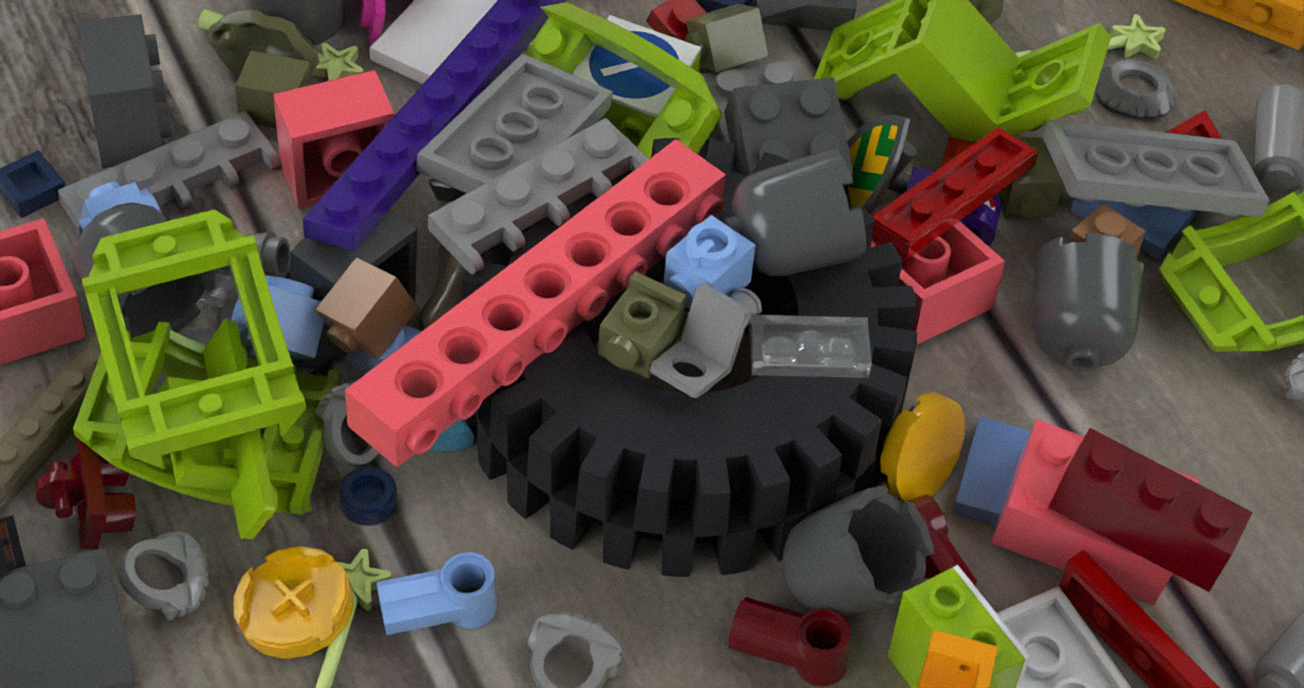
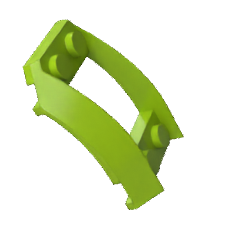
M565 2L540 7L549 18L524 53L525 55L572 74L593 44L637 65L675 88V91L637 148L650 159L653 139L679 138V141L695 153L699 152L723 116L703 75L633 32L573 4Z
M1292 192L1266 207L1262 217L1245 215L1209 228L1194 230L1190 225L1182 230V238L1172 255L1170 252L1167 254L1159 268V274L1165 287L1212 352L1269 351L1304 343V315L1265 325L1223 269L1224 266L1270 252L1304 235V192L1299 195Z
M214 209L100 239L92 255L94 265L89 276L81 279L130 457L165 469L162 455L277 424L281 437H283L306 410V403L295 376L293 363L275 311L254 235H243L234 229L232 220ZM230 266L258 366L145 396L117 295Z
M158 322L156 330L133 338L130 331H127L145 396L154 393L160 375L199 381L208 379L203 355L206 345L172 331L170 323ZM101 352L73 427L75 436L110 464L130 474L185 495L233 506L230 491L176 486L170 458L162 456L165 469L130 457ZM247 357V369L258 366L257 359ZM293 365L300 391L305 399L306 410L283 437H281L277 424L266 427L263 437L267 443L266 462L270 481L277 491L276 512L303 515L312 511L310 496L325 447L322 438V419L314 411L324 400V397L329 395L331 389L335 386H341V372L329 369L328 376L297 372V366Z

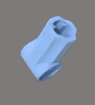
M465 552L452 556L444 564L443 568L439 570L376 582L386 635L449 622L464 629H476L490 622L497 611L494 568L487 558L474 552ZM470 588L478 589L477 591L472 593L461 592L462 590Z

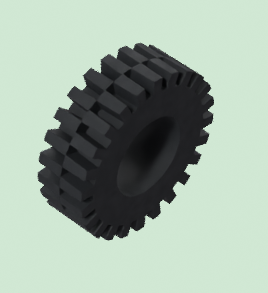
M679 138L653 139L651 158L675 139L679 141ZM710 140L706 161L726 174L723 196L725 206L721 216L718 218V220L724 223L725 218L733 216L732 198L736 186L747 176L733 172L735 144ZM764 152L752 174L787 163L788 160ZM629 170L626 173L611 180L610 182L612 186H615L622 179H624L626 176L632 173V171ZM590 192L567 205L570 219L595 201L597 197ZM858 204V205H856V206L850 208V210H851V209L858 208V207H861V206ZM861 207L867 246L866 253H862L861 257L844 263L779 277H771L759 273L753 268L751 282L744 288L751 290L757 295L761 302L762 312L757 313L760 316L759 319L745 327L744 331L767 351L775 364L763 374L744 384L729 389L705 392L699 398H692L684 392L666 390L643 383L619 370L605 357L598 355V349L595 344L599 341L600 324L627 290L626 288L607 302L602 312L596 318L590 321L584 320L566 335L563 342L550 353L544 352L525 367L515 382L508 386L502 385L482 401V404L472 416L465 419L473 434L477 435L478 462L489 480L507 474L508 504L524 519H527L550 502V538L567 548L574 550L594 523L602 525L603 563L618 568L630 569L640 539L644 538L663 541V576L689 577L695 543L712 542L722 575L748 571L756 532L758 531L778 562L782 561L783 550L789 533L803 518L857 492L876 487L881 473L880 457L883 445L895 418L902 412L917 345V332L911 331L916 310L915 295L912 286H898L902 260L892 242L871 247L875 220ZM547 216L521 231L525 238V246L512 251L504 242H501L481 253L480 256L484 262V269L474 275L465 269L463 300L560 226L554 224ZM664 257L647 270L644 276L664 284L666 258ZM685 308V312L690 311L689 308Z

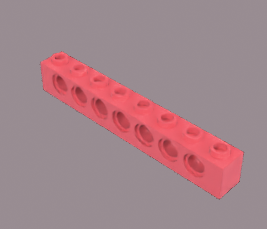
M675 139L345 389L348 427L397 468L414 454L420 455L428 451L437 441L439 435L457 420H465L472 416L485 398L502 385L508 386L515 382L525 367L544 352L550 353L563 342L566 335L584 320L590 321L596 318L609 300L623 289L629 287V279L635 271L645 275L647 270L664 257L666 258V253L686 237L693 226L703 222L710 215L718 219L725 206L723 196L726 174Z

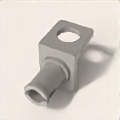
M701 284L695 291L681 340L652 361L650 372L690 397L699 398L731 372L745 327L757 321L760 317L757 313L762 312L761 302L757 295L746 288H738L730 293L728 297L708 284ZM677 362L691 363L700 368L704 375L700 377L684 376L677 372L672 365Z

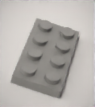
M522 53L417 154L416 171L444 185L469 193L595 124L610 109L613 91Z
M1048 119L1042 135L1069 197H1076L1087 202L1096 200L1124 202L1135 207L1144 205L1172 207L1182 212L1192 210L1219 212L1230 217H1237L1239 215L1262 217L1270 201L1238 143L1233 140Z

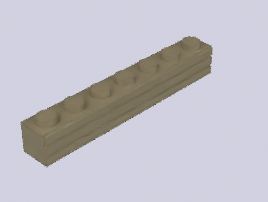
M97 334L0 439V514L73 433L75 421L101 354Z

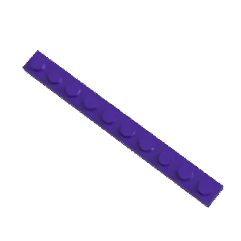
M497 0L303 218L304 237L355 251L420 174L416 171L417 154L506 70L533 41L549 18L540 7L565 3L566 0Z

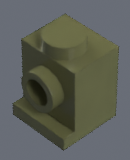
M635 271L629 279V287L600 324L598 355L607 358L613 365L621 369H630L649 379L652 375L650 372L652 361L670 349L683 332L686 295Z

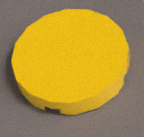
M937 392L923 393L914 400L918 401L919 404L912 411L904 409L901 414L899 413L885 438L880 465L881 473L887 475V483L882 484L888 488L889 491L887 493L904 502L928 494L932 497L949 478L961 452L965 437V417L961 405Z
M297 546L277 550L265 557L267 562L260 565L255 571L251 567L242 576L233 597L234 618L248 644L266 656L291 659L308 656L330 645L346 628L354 609L353 587L344 568L335 562L333 556L322 549Z

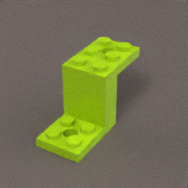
M893 0L834 28L814 79L834 77L838 99L846 100L852 97L858 90L875 82L884 83L896 74L953 138L977 142L996 127L1001 128L1012 136H1016L1028 130L1036 131L1042 128L1048 122V119L1056 120L1065 115H1075L1091 105L1094 98V92L1104 65L1111 35L1100 23H1097L1018 57L969 0Z

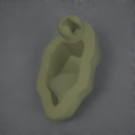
M239 10L226 14L217 23L211 25L207 32L208 42L215 49L218 57L232 72L240 75L250 51L309 61L311 73L320 63L318 50L303 36L297 24L280 17H271L261 11Z

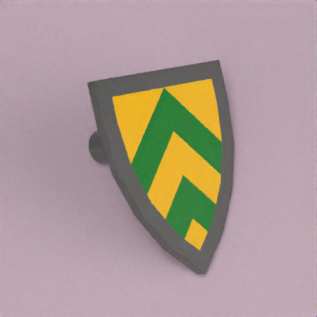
M895 114L878 116L861 126L847 141L853 169V183L847 184L844 189L849 209L859 204L871 214L882 199L886 189L902 194L907 191L910 174L903 173L902 171L917 154L915 146L905 140L910 118Z

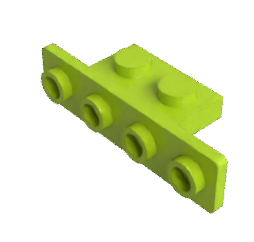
M224 319L205 346L203 355L208 379L247 369V349L245 344L241 343L237 321ZM167 377L159 392L200 381ZM260 429L170 453L176 486L231 492L241 539L253 540L265 523L273 517L277 507V491L270 481L266 462L267 443L265 438L261 436Z

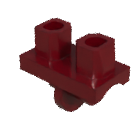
M77 438L79 453L70 460V470H68L67 464L63 461L52 463L50 465V472L40 477L35 484L36 500L46 508L55 509V515L59 518L70 517L73 514V506H75L80 549H98L102 533L132 531L136 517L135 497L132 493H104V486H126L129 473L110 464Z

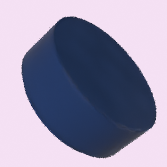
M363 467L350 472L344 477L339 487L341 511L347 519L359 525L371 526L386 521L393 515L397 507V487L394 479L386 471L375 467Z

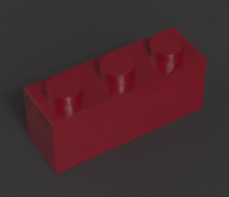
M1089 428L1068 465L1048 507L1207 592H1210L1232 556L1253 513L1092 428Z

